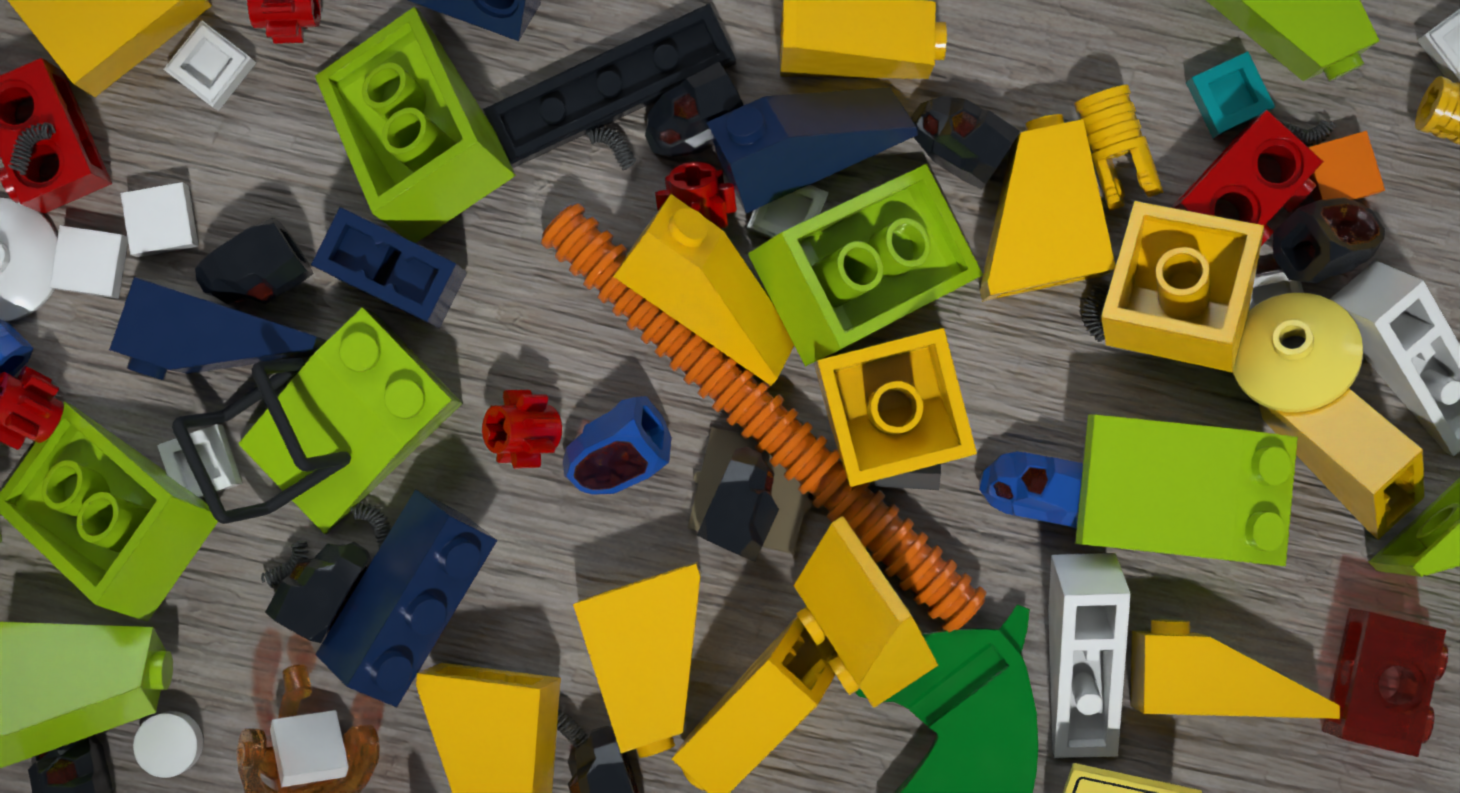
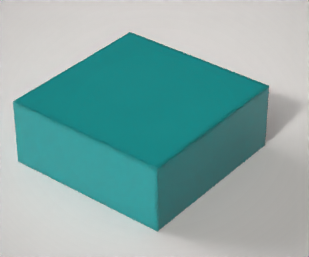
M1248 51L1191 77L1186 82L1212 138L1253 120L1265 110L1270 112L1275 108Z

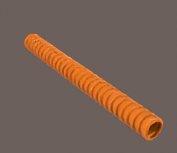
M580 203L570 205L559 213L547 226L541 240V244L546 249L554 247L557 250L555 258L559 262L563 263L567 260L571 264L569 271L574 276L582 274L585 277L583 285L589 290L596 287L600 291L597 298L602 303L610 301L614 305L612 312L617 317L624 314L628 318L626 326L630 330H635L636 328L641 330L643 334L640 339L645 344L652 341L657 346L655 353L660 358L667 355L672 360L669 367L673 371L681 369L686 374L683 380L688 385L695 382L700 387L697 392L700 397L706 398L709 395L715 401L712 408L716 412H720L723 409L729 415L726 421L731 426L738 423L744 429L740 434L744 439L747 440L750 437L758 442L755 449L760 453L766 450L772 456L769 463L774 467L781 464L787 470L784 473V477L788 481L795 478L801 483L798 490L803 495L809 491L815 497L812 502L815 507L820 508L824 505L830 511L827 514V518L831 522L843 516L863 546L873 552L870 556L877 564L882 561L887 566L884 572L889 577L896 574L901 579L899 587L903 591L911 589L916 593L913 600L918 605L925 602L930 607L927 613L931 618L935 619L940 616L944 620L942 628L945 631L959 630L976 614L984 604L987 592L981 586L974 589L970 585L972 578L967 573L959 575L955 571L958 564L953 559L945 561L941 558L943 550L938 545L931 548L926 543L929 537L923 531L916 534L912 530L914 522L910 518L902 520L897 516L900 509L895 504L888 507L883 502L885 494L880 490L873 493L868 488L871 482L849 487L842 462L839 460L838 450L835 449L830 452L824 446L828 440L823 435L816 438L810 432L813 426L809 422H805L802 425L796 419L799 414L797 410L791 408L787 411L781 405L785 399L780 394L773 397L767 391L770 388L769 384L764 381L759 384L753 378L754 374L749 370L742 368L736 361L614 278L613 276L626 258L625 255L628 249L623 244L615 246L612 243L614 236L608 230L601 233L597 229L599 221L594 217L586 219L583 216L585 208Z

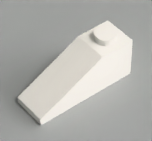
M1375 260L1330 300L1342 306L1356 322L1362 337L1363 357L1447 454L1454 457L1460 452V344L1423 280Z
M1116 553L1051 555L1048 615L1052 751L1054 758L1118 756L1131 593Z

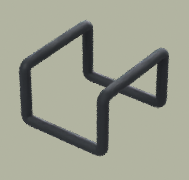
M302 358L255 363L252 367V376L257 384L256 388L221 411L180 416L175 418L172 423L173 432L213 517L222 524L268 515L342 469L351 461V456L348 452L307 458L274 390L295 377L306 364ZM276 373L270 378L267 376V374ZM263 398L294 464L302 471L313 472L267 502L225 511L187 428L227 422Z

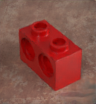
M39 58L0 75V158L4 167L0 168V181L9 197L15 203L20 202L23 206L45 214L112 184L66 75L61 69L45 59ZM33 98L34 110L31 117L24 123L17 125L15 119L17 107L24 100ZM49 122L53 125L55 133H52L49 140L44 139L34 145L33 153L30 154L32 156L30 157L31 161L28 162L30 165L26 166L28 168L26 170L27 174L20 175L19 171L9 168L8 165H14L10 163L11 157L20 158L11 154L14 152L12 149L15 148L13 145L23 146L15 141L20 140L18 135L23 136L22 131L26 132V128L31 129V125L36 126L37 123ZM57 154L59 158L57 173L52 179L42 182L40 178L41 164L47 157Z
M1265 110L1242 129L1170 208L1215 216L1214 209L1217 200L1228 201L1236 207L1239 213V221L1264 225L1262 246L1274 232L1267 223L1282 207L1288 213L1294 210L1313 191L1316 184L1309 177L1324 161L1268 110ZM1261 154L1269 155L1278 162L1281 168L1279 183H1271L1265 180L1259 173L1257 163Z

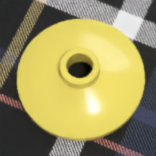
M1311 293L1277 295L1262 301L1248 311L1232 373L1243 392L1262 406L1283 412L1315 410L1338 399L1355 381L1363 360L1361 333L1352 316L1342 306L1328 298ZM1292 336H1301L1306 339L1303 345L1295 349L1286 348L1281 344L1284 339Z

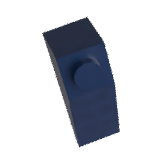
M891 87L764 96L707 122L723 173L728 182L734 184L735 194L746 214L918 135L914 122Z
M134 277L109 350L130 357L127 369L164 380L167 370L192 374L252 365L261 361L312 356L327 340Z

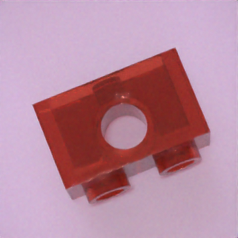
M1349 608L1329 696L1330 701L1340 705V719L1325 718L1322 731L1343 740L1419 757L1421 744L1429 740L1434 727V710L1430 706L1435 681L1442 678L1448 663V647L1444 643L1446 630L1378 613ZM1394 666L1400 678L1399 687L1395 694L1384 699L1379 690V680L1385 670Z

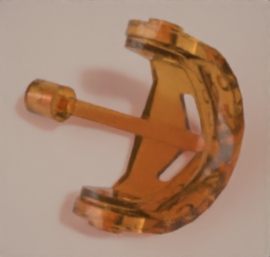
M301 664L289 666L282 672L285 693L281 701L278 718L296 716L301 699L312 694L308 667ZM359 725L350 727L342 738L349 765L346 777L312 782L298 789L291 790V786L281 787L274 748L267 747L264 730L245 728L241 732L237 746L238 773L244 792L360 793L368 784L378 764L380 746L377 731L373 725ZM260 774L275 782V790L261 780Z

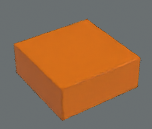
M1367 130L1308 147L1324 161L1309 177L1316 184L1312 191L1314 202L1335 198H1347L1356 201L1385 191Z

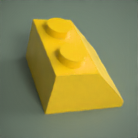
M1134 201L1101 315L1106 345L1233 372L1248 316L1264 225Z
M944 328L820 359L814 364L829 424L849 487L977 454Z
M841 516L832 522L793 585L806 604V607L796 614L816 645L828 639L838 653V656L830 660L828 664L847 693L851 695L861 689L872 707L875 708L937 667L938 663L912 615L845 518Z

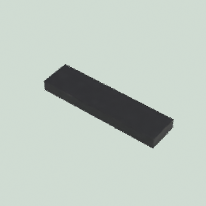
M709 3L484 108L483 111L493 127L512 168H515L586 135L587 130L593 129L594 131L596 127H603L658 101L664 93L679 86L688 77L717 62L724 69H727L736 64V58Z

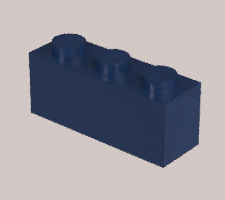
M415 489L315 655L346 687L397 708L498 540L463 513Z

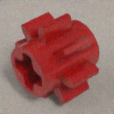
M247 0L248 14L252 27L266 28L267 38L272 37L273 44L304 43L303 29L320 25L321 0Z
M689 162L677 166L670 172L669 176L665 177L666 190L655 192L657 210L661 208L670 194H672L690 208L701 213L720 229L728 226L727 213L737 211L734 184L724 183L723 171H716L712 165L704 162Z
M27 366L23 367L18 378L6 372L0 373V442L19 450L26 437L37 443H42L52 435L61 420L64 410L63 402L54 398L59 391V387L51 384L52 379Z
M504 390V405H491L487 410L482 423L483 440L486 447L492 453L497 454L496 461L498 463H512L514 469L541 467L540 453L555 452L562 436V422L558 411L553 406L547 405L549 397L546 394H532L531 390Z

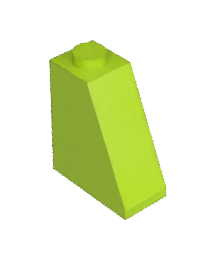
M1206 0L1303 82L1323 72L1328 82L1356 70L1365 64L1360 54L1380 41L1360 0Z
M0 622V768L156 713L161 690H167L171 684L173 657L170 651H166L154 628Z

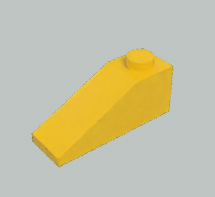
M670 194L636 240L613 277L772 386L778 379L794 347L777 310L726 233L706 219L701 213Z
M1151 620V631L1132 630L1131 707L1144 714L1340 719V705L1212 637L1190 632V621Z

